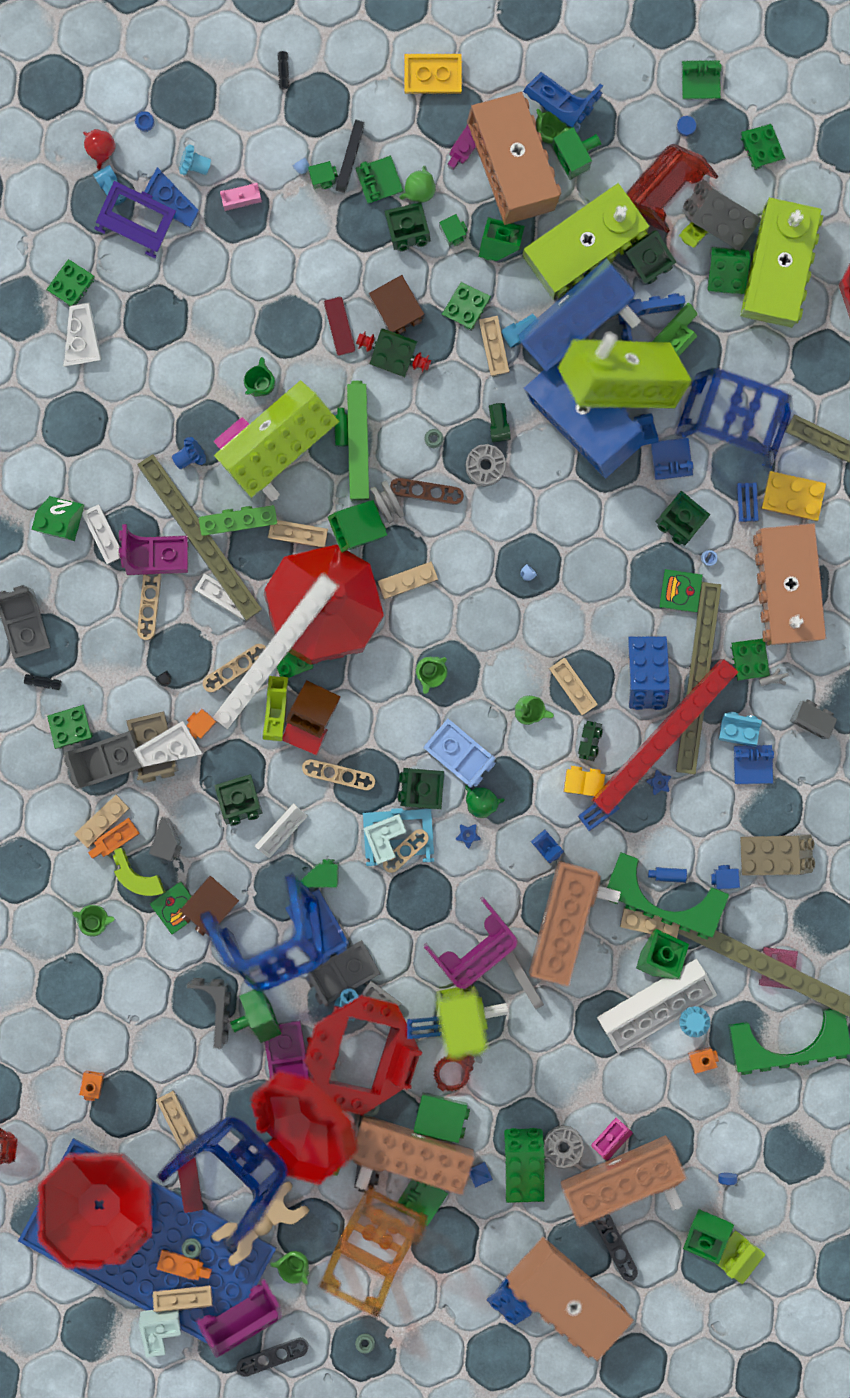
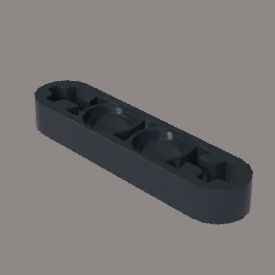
M356 119L337 181L336 191L346 193L364 131V121Z
M609 1214L603 1216L608 1218L606 1219L607 1226H613L604 1232L601 1231L605 1229L603 1224L598 1223L600 1219H595L594 1223L620 1275L626 1281L635 1280L638 1276L637 1267ZM609 1232H614L617 1235V1239L614 1242H608L606 1235ZM619 1249L624 1250L626 1253L625 1257L621 1260L615 1257V1252ZM627 1262L629 1269H634L632 1276L624 1275L626 1269L624 1265L620 1267L619 1264Z
M299 1337L243 1357L237 1363V1372L239 1375L247 1377L306 1355L309 1347L308 1342L304 1338ZM299 1342L300 1345H305L302 1352L296 1349L293 1350V1355H290L289 1345H291V1349L296 1348ZM277 1350H286V1358H278L276 1355ZM265 1355L268 1357L269 1363L261 1365L258 1362V1358ZM252 1359H255L256 1369H254V1365L250 1366L247 1372L245 1369H241L244 1362L246 1365L252 1364Z

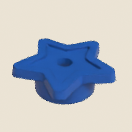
M659 770L655 771L654 778L647 780V783L653 786L654 795L661 790L670 791L668 782L671 776H663Z
M476 824L470 827L460 825L461 833L456 837V840L463 841L467 848H470L473 841L481 839L476 834Z

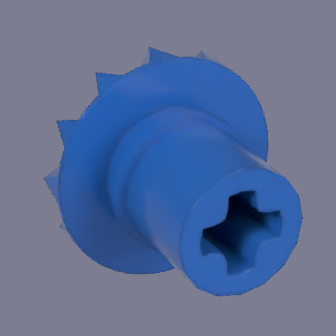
M192 437L184 439L185 446L183 449L172 455L173 462L180 470L191 463L202 465L206 462L204 450Z

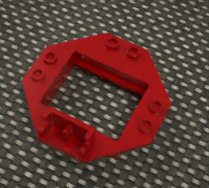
M361 995L343 1007L335 1006L332 1014L315 1024L304 1063L312 1076V1080L344 1111L364 1115L401 1090L412 1088L411 1081L419 1056H422V1051L419 1049L415 1039H408L407 1023L396 1003ZM349 1017L390 1026L371 1089L330 1080Z

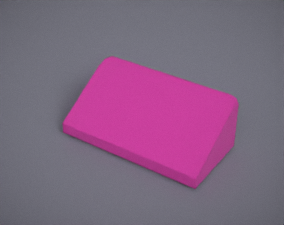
M241 417L216 438L214 443L219 449L223 448L245 429L249 423Z
M616 1117L590 1146L608 1161L633 1132Z

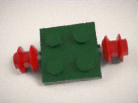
M383 328L380 330L377 341H375L374 334L369 337L366 336V331H364L363 334H359L356 342L359 345L358 349L365 347L366 352H369L373 347L374 351L369 363L370 365L402 377L406 376L410 363L413 362L414 370L421 368L423 373L424 370L428 371L432 361L429 359V355L426 358L422 357L421 352L416 354V356L413 355L418 341Z

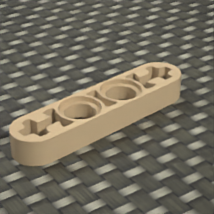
M158 574L153 579V583H157V587L146 585V582L150 583L151 577L143 575L137 634L143 640H150L155 635L162 574ZM149 588H153L156 591L153 599H148L145 596V592ZM147 607H151L154 611L151 618H146L143 615V611ZM142 620L153 621V625L148 624L151 634H148L147 637H144V634L141 633V630H144L146 623H142Z
M256 644L204 678L203 688L208 692H216L241 676L254 664L247 653L251 652V655H254L257 652L256 648H264L265 650L266 646ZM245 657L249 660L247 668L239 667L238 661L240 658ZM225 668H231L233 671V675L229 679H225L222 675V671ZM218 673L224 683L221 684L218 681L214 684V689L212 687L208 688L206 686L208 684L207 680L211 679L213 681L217 679L215 674Z
M312 759L306 760L302 765L303 773L309 777L362 790H370L375 785L374 776L366 772ZM310 762L314 763L313 766L320 768L319 764L324 765L321 769V776H317L318 771H312L311 774L308 773V769H305L306 765H310ZM327 767H332L335 770V775L332 778H327L324 775V770ZM347 771L351 772L354 776L353 781L350 783H346L342 778L343 774ZM356 773L361 774L359 778L362 779L369 776L372 784L364 787V783L358 782V786L354 785L357 779Z

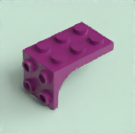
M122 524V530H119V541L121 542L119 559H121V566L125 568L127 575L188 573L187 536L141 537L132 534L128 530L127 524Z
M301 1020L279 1024L282 1035L265 1041L270 1078L278 1071L310 1079L309 1070L304 1063L306 1051Z

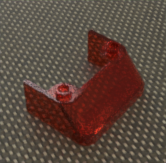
M672 144L665 148L626 194L642 217L651 226L668 233L670 230L664 223L666 212L663 208L686 182L690 184L698 183L705 174L715 179L719 176L704 156L677 144Z

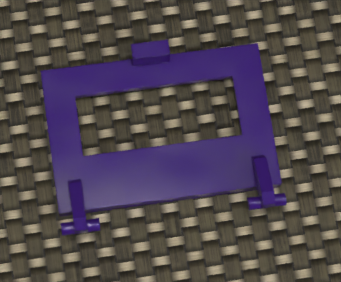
M114 181L96 220V223L100 224V226H95L94 230L105 234L106 231L103 229L106 227L151 249L150 252L146 251L145 254L156 259L157 255L154 253L159 251L176 210L152 199L153 196L144 191L139 193ZM119 194L164 215L157 231L153 232L112 212Z

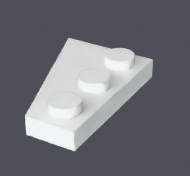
M90 303L70 306L63 366L101 360Z
M183 721L133 750L142 767L202 754Z

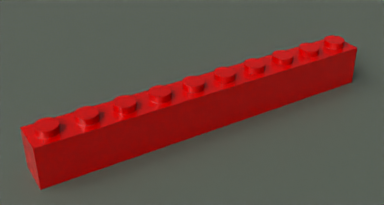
M720 659L591 801L603 813L609 814L734 678L738 671L725 659Z

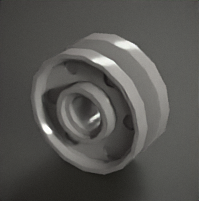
M489 444L479 445L468 454L465 465L466 473L475 484L492 486L499 482L504 475L506 468L505 457L495 446ZM483 461H488L491 464V468L484 470L480 464Z
M385 480L381 482L383 492L380 493L375 486L370 489L382 514L390 524L393 522L392 512L395 511L400 518L404 516V513L395 494Z
M561 1125L554 1127L544 1138L545 1157L556 1167H572L583 1156L584 1144L582 1137L571 1126ZM566 1142L569 1145L568 1150H559V1144Z

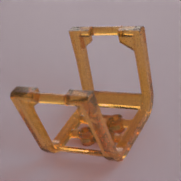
M369 1185L334 1248L318 1288L378 1318L401 1262L413 1242L419 1244L424 1235L428 1216L422 1212L419 1214L376 1191V1188ZM373 1198L415 1219L412 1227L402 1223L397 1218L385 1214L382 1210L372 1207ZM361 1215L370 1219L372 1224L378 1226L377 1228L371 1224L363 1226L357 1222ZM387 1229L391 1234L398 1233L405 1237L402 1245L393 1242L392 1235L386 1233ZM355 1230L361 1233L365 1240H371L379 1244L382 1249L390 1248L397 1252L393 1262L389 1264L347 1242L352 1231ZM341 1254L385 1276L377 1297L366 1296L362 1302L339 1290L342 1283L333 1275V1272Z

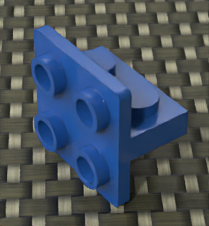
M506 1277L497 1290L486 1300L493 1309L499 1311L505 1317L506 1321L516 1325L529 1317L532 1311L527 1306L528 1303L525 1300L520 1301L513 1294L514 1291L508 1286L510 1282Z

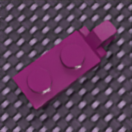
M468 125L449 153L451 159L447 165L452 170L456 168L459 162L462 164L465 161L467 162L476 148Z

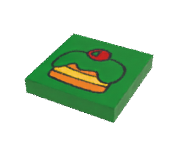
M665 569L659 608L697 613L703 575Z
M181 881L150 903L171 935L188 924L180 917L182 913L179 910L192 895Z

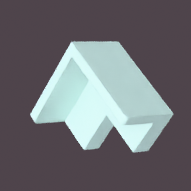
M400 814L363 828L377 864L396 857L389 839L406 832Z
M148 1310L140 1312L139 1327L146 1358L165 1355L166 1350L163 1338L181 1335L179 1310L164 1312Z

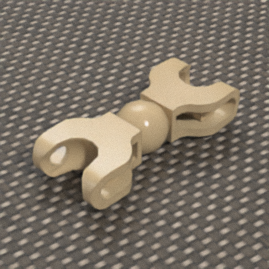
M290 1181L272 1191L268 1206L263 1211L253 1213L249 1221L243 1224L227 1223L213 1233L211 1237L214 1241H219L227 1236L233 1237L237 1241V1251L230 1256L228 1261L230 1266L236 1265L248 1257L252 1250L253 1241L258 1236L268 1234L272 1226L281 1222L294 1224L308 1214L310 1210L307 1206H301L296 1210H289L285 1207L283 1202L284 1196L292 1189Z

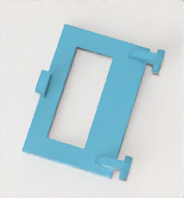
M397 808L385 812L363 813L364 828L373 825V822H380L398 814L401 815L402 820L422 819L423 830L427 832L429 839L427 844L415 855H426V858H423V862H434V858H430V854H434L431 809L403 810L402 808ZM364 832L365 856L370 858V862H366V866L378 865L377 862H374L375 857ZM416 838L413 842L411 839L407 842L412 844L414 850H416L418 847L415 844L419 841L423 843L425 840L423 838ZM405 839L389 840L392 849L397 848ZM407 845L402 846L400 849L401 855L409 856L411 848Z

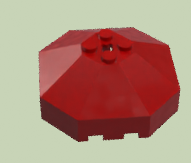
M337 544L284 556L264 589L265 602L267 603L269 617L276 635L322 574L338 585L330 596L331 600L326 601L288 651L310 665L328 659L341 658L353 653H362L384 616L370 563L349 551L341 553Z
M278 1071L252 1094L251 1108L253 1109L254 1117L258 1118L255 1121L256 1130L260 1134L267 1132L272 1137V1140L263 1149V1153L272 1162L277 1160L284 1167L281 1171L287 1177L320 1185L326 1178L336 1173L340 1167L345 1166L357 1152L358 1145L352 1118L312 1079Z
M69 1153L38 1184V1241L66 1269H74L75 1267L97 1269L103 1264H125L152 1236V1180L125 1153ZM95 1201H104V1209H95Z

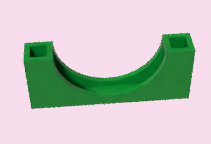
M620 852L607 886L608 889L620 891L618 902L625 903V908L636 911L637 908L643 910V915L654 918L655 915L661 917V922L672 926V923L679 924V929L690 933V930L698 932L697 936L707 940L709 937L713 938L730 894L711 887L707 896L691 909L680 912L660 909L647 900L639 887L637 880L639 859Z
M832 1008L822 1009V1026L815 1040L801 1051L790 1054H779L762 1047L754 1038L748 1022L730 1024L728 1028L735 1070L738 1073L741 1072V1075L752 1074V1070L760 1069V1072L770 1071L771 1067L775 1066L783 1069L789 1068L790 1064L798 1063V1066L807 1065L812 1060L826 1062L830 1057L845 1059L850 1054V1038L846 1015Z

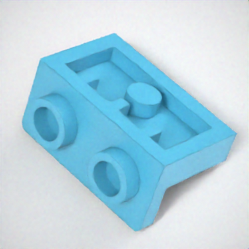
M736 712L724 713L721 719L718 740L756 747L762 720L751 715L746 717L739 716Z

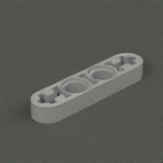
M511 951L504 958L535 1009H538L544 1004Z

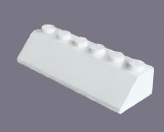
M695 959L683 966L679 979L663 978L609 1011L604 1012L597 1019L619 1054L680 1018L685 1009L692 1006L699 1007L717 996L702 966Z

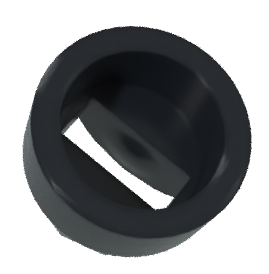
M166 670L157 676L155 680L160 686L166 687L171 683V675Z

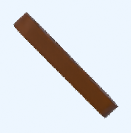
M396 478L390 484L393 493L401 497L452 505L460 504L464 498L463 491L454 486ZM401 482V486L407 487V483H411L409 494H405V489H400V492H396V488H393V485ZM414 485L422 486L423 492L420 495L412 493ZM433 488H439L442 491V495L439 498L431 496ZM444 489H449L447 492L449 494L458 491V495H461V497L453 501L452 497L447 496V500H443L445 495Z

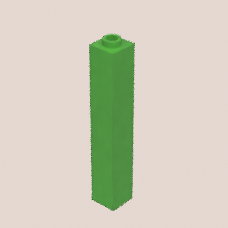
M357 380L347 384L350 501L369 500L367 385L363 384V381Z

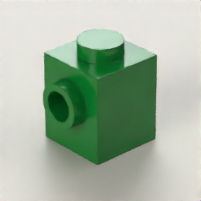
M330 161L308 167L314 189H328L333 187L332 184H336L335 178L338 177L336 166H331Z
M457 214L439 222V227L448 246L454 245L455 247L464 242L466 238L465 232L468 229L464 221L460 222Z

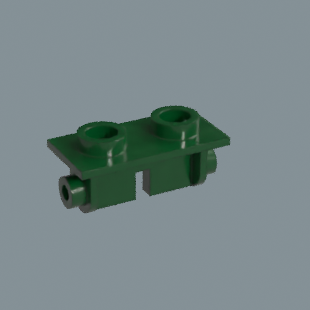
M587 721L584 724L581 737L588 738V741H580L578 750L580 759L595 761L599 753L598 742L603 735L602 724Z

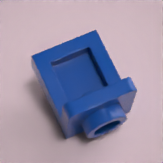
M641 414L634 417L642 426L641 430L645 434L643 436L645 444L642 446L659 442L653 414Z
M545 829L530 841L548 863L557 860L564 852Z

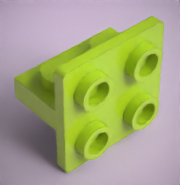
M734 1231L728 1240L718 1266L730 1278H734L743 1284L764 1258L765 1253L739 1232Z

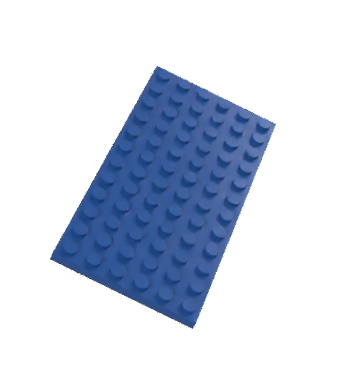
M73 1138L61 1161L69 1153L101 1152ZM152 1180V1236L125 1264H103L97 1269L75 1267L70 1270L146 1311L154 1310L153 1292L211 1286L213 1306L179 1310L181 1330L207 1343L196 1321L198 1319L201 1320L207 1315L218 1317L249 1298L250 1290L258 1284L277 1247L258 1237L252 1243L250 1255L236 1265L230 1266L228 1261L230 1256L237 1251V1241L229 1236L219 1241H214L211 1236L222 1226L231 1222L205 1208L201 1211L185 1213L182 1196ZM96 1200L95 1209H104V1201L101 1200L99 1202ZM37 1204L18 1242L61 1264L38 1241L39 1221ZM194 1238L201 1244V1252L195 1258L203 1262L202 1267L210 1268L212 1272L209 1279L199 1277V1280H192L157 1270V1265L162 1249L184 1255L182 1252L183 1243L187 1239ZM189 1245L188 1249L194 1251L195 1246Z

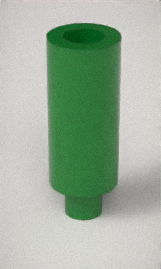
M337 408V415L334 416L339 422L334 426L335 446H349L348 415L345 414V408Z

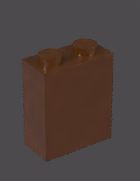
M403 275L396 277L369 293V297L387 330L401 335L406 332L405 328L411 325L415 327L423 322L422 319L425 318Z
M306 680L290 709L286 722L321 738L337 708L341 696Z
M209 876L179 910L182 913L180 917L188 924L190 921L196 925L195 930L202 936L205 934L209 936L239 900L212 876Z

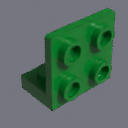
M711 247V264L707 290L745 294L750 264L749 250L741 249L739 251L731 248Z

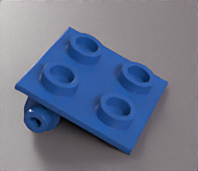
M689 438L664 440L651 444L655 480L693 476V461H691Z
M757 745L756 747L734 746L735 784L773 783L774 751H772V745Z

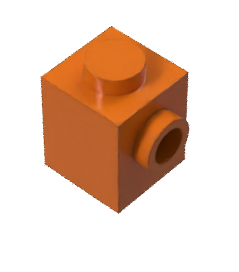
M201 709L197 714L194 712L187 719L189 723L186 726L189 728L191 736L195 739L197 737L202 739L217 721L204 709Z
M711 1047L688 1053L692 1070L695 1074L717 1068L716 1062H719L716 1050L712 1051Z
M88 1070L84 1071L79 1095L84 1096L83 1099L95 1101V1098L98 1099L101 1096L105 1074Z

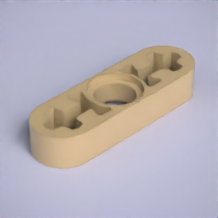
M422 829L415 830L393 850L404 861L400 863V860L395 863V869L392 867L388 869V862L385 861L383 862V868L389 873L396 872L427 844L429 839L427 832ZM416 833H423L425 841L423 843L419 841L415 844L418 848L414 850L413 845L407 841L411 839L413 842L416 839ZM404 845L411 848V854L407 857L402 856L400 853V849Z

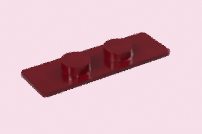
M342 297L325 300L324 306L337 355L355 352Z
M195 1153L176 1155L184 1212L203 1210Z

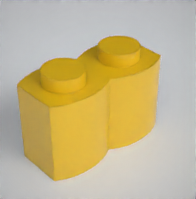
M571 766V769H566L563 792L595 796L604 786L605 774H601L599 769L590 768V772L582 771V767Z

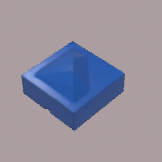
M485 1161L471 1167L469 1175L475 1188L493 1180Z

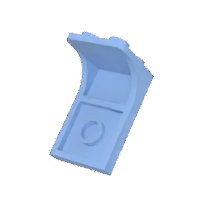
M448 718L423 747L469 787L472 785L476 787L483 779L481 774L485 770L489 772L496 764L493 761L495 759L493 755Z

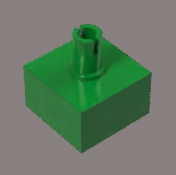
M574 127L553 138L552 149L569 180L590 170L592 160L588 151L600 146L601 141L597 134L582 142Z
M261 987L239 996L245 1016L230 1021L234 1033L250 1026L260 1043L282 1035L271 1002Z

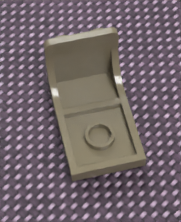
M164 711L126 720L128 730H133L138 747L168 730ZM174 760L139 768L137 780L147 783L156 781V776L161 775V778L175 776L174 772L179 771L177 762Z
M811 834L740 837L742 875H801L812 873L815 868V859L812 853L815 844Z

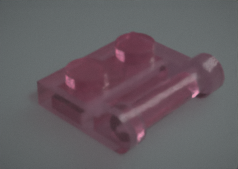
M763 947V953L772 957V954H777L778 961L796 969L798 951ZM764 975L759 979V985L791 989L775 980H769V977Z

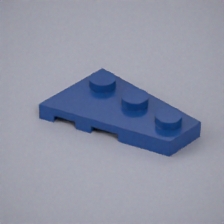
M157 167L144 192L152 195V199L176 210L173 220L191 229L199 214V210Z

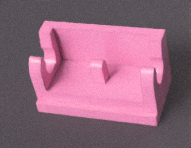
M258 183L220 191L225 211L262 202Z

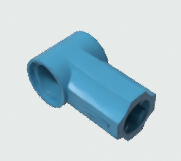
M110 165L93 174L106 195H108L113 182H118V178ZM119 194L114 206L123 203L127 197Z
M534 314L529 315L516 324L513 323L501 331L510 348L521 343L518 334L537 319Z

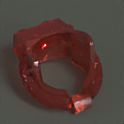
M464 1054V1057L459 1059H452V1056H444L440 1061L438 1060V1063L435 1064L436 1067H434L435 1070H433L434 1080L438 1084L437 1088L443 1092L444 1090L453 1092L454 1090L457 1091L460 1088H464L463 1086H466L470 1079L469 1072L474 1069L475 1057L471 1054ZM448 1062H457L463 1068V1078L456 1085H446L440 1078V1070Z
M1 1128L0 1164H11L16 1159L18 1139L11 1132Z

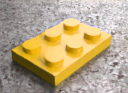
M404 54V94H462V54Z
M770 471L761 509L818 521L826 483Z

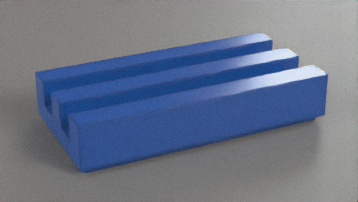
M737 483L739 522L759 521L757 483ZM749 487H752L753 517L750 514ZM742 488H745L746 518H743Z
M595 804L579 814L578 818L587 830L590 831L620 809L618 805L609 814H605L590 826L588 822L602 813L599 809L587 819H584L586 814L597 807Z
M440 1016L407 1019L408 1039L442 1036V1032H439V1028H442L441 1024H439ZM434 1021V1025L412 1027V1023ZM434 1029V1032L412 1034V1031Z

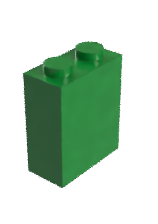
M374 500L336 511L328 516L341 553L378 541L387 536L386 527L382 523Z
M422 1092L413 1132L459 1143V1139L464 1138L466 1128L463 1127L464 1119L468 1120L470 1109L467 1108L466 1102Z

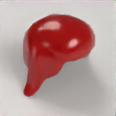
M94 129L89 133L83 132L86 136L84 148L87 154L97 161V169L101 170L102 164L115 151V140L107 131Z

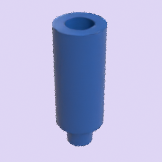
M656 867L655 870H648V877L655 878V881L686 883L687 869Z

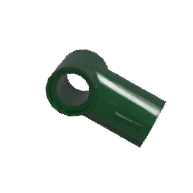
M505 403L489 405L492 443L511 440Z

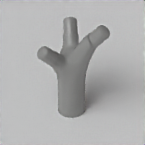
M777 668L771 676L759 679L761 687L772 683L786 685V682L781 679L788 677L789 674H779L780 669Z

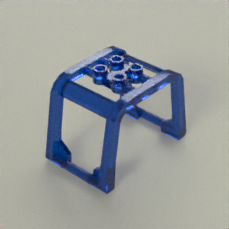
M710 368L696 373L675 435L686 438L689 435L700 433L762 455V466L772 469L794 408L793 399L789 393L726 370ZM724 379L737 384V387L729 399L730 406L723 416L724 424L720 431L706 426L721 380ZM711 380L697 422L692 423V419L689 416L697 395H701L706 382ZM745 387L756 391L753 400L748 404V409L745 406H739L743 401L742 393ZM764 393L778 398L763 443L760 445L747 440L749 432L755 426L754 419L756 413L761 409L760 401ZM736 415L739 418H745L741 424L743 429L740 437L729 434L731 425L736 421Z
M294 874L285 876L294 926L293 935L287 941L249 958L243 959L234 934L227 927L222 929L217 918L210 911L200 915V919L223 963L232 971H236L254 991L262 992L272 989L314 970L323 961L325 950L319 902ZM300 892L302 893L303 904L310 917L314 945L304 936ZM297 947L310 960L296 966L295 960L290 959L287 952ZM258 965L261 975L266 976L267 979L260 982L253 979L249 969Z
M226 1117L183 1146L157 1174V1178L164 1183L201 1152L208 1151L213 1153L253 1194V1200L224 1242L229 1248H234L262 1221L287 1177V1168L281 1157L246 1123L235 1117ZM234 1128L243 1138L228 1153L218 1143ZM252 1145L257 1149L254 1154L249 1150ZM241 1158L245 1162L243 1167L236 1160ZM267 1159L275 1167V1170L259 1184L250 1174Z

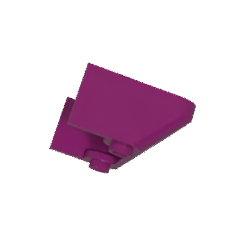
M483 896L480 900L492 913L484 921V927L490 935L460 959L454 952L447 951L438 957L427 942L424 944L426 951L453 984L460 989L469 987L517 946L515 935Z
M265 1280L261 1281L262 1286L258 1284L250 1290L249 1298L218 1317L207 1315L201 1320L198 1319L196 1321L215 1358L224 1355L282 1318L280 1305Z

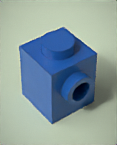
M718 865V869H713L714 874H711V885H715V889L740 888L738 868H730V865Z

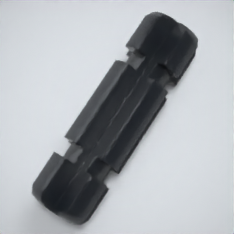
M279 51V88L289 89L288 52Z
M25 674L24 684L26 685L34 684L37 687L49 689L51 687L54 690L61 689V680H52L51 678L40 676L34 677V675Z

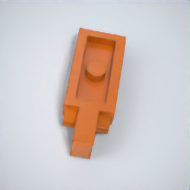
M127 818L99 837L94 842L96 847L88 853L92 859L100 854L105 857L140 833L130 818Z
M164 1249L161 1251L157 1270L192 1280H199V1277L209 1279L212 1269L202 1267L203 1262H200L199 1259L188 1258L185 1255Z

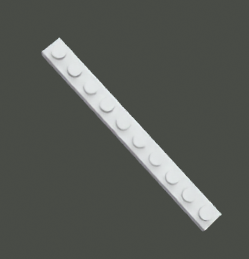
M322 574L213 716L216 721L227 729L231 726L338 585Z

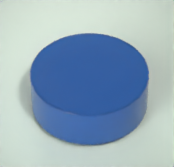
M142 111L136 115L135 124L140 131L148 132L154 127L155 121L149 112Z
M690 116L681 117L676 126L678 133L682 136L692 135L696 129L695 120Z
M728 1172L718 1174V1182L720 1184L735 1185L737 1183V1174Z

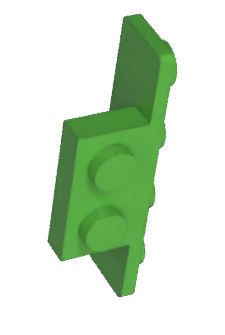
M687 303L652 342L671 343L679 357L697 337L696 333L687 327L698 315L692 304Z
M274 505L259 508L246 506L241 507L239 511L226 509L222 510L220 514L199 517L201 535L206 536L276 525L277 517Z

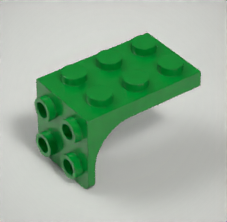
M511 1128L504 1130L506 1203L544 1202L543 1130L540 1128Z

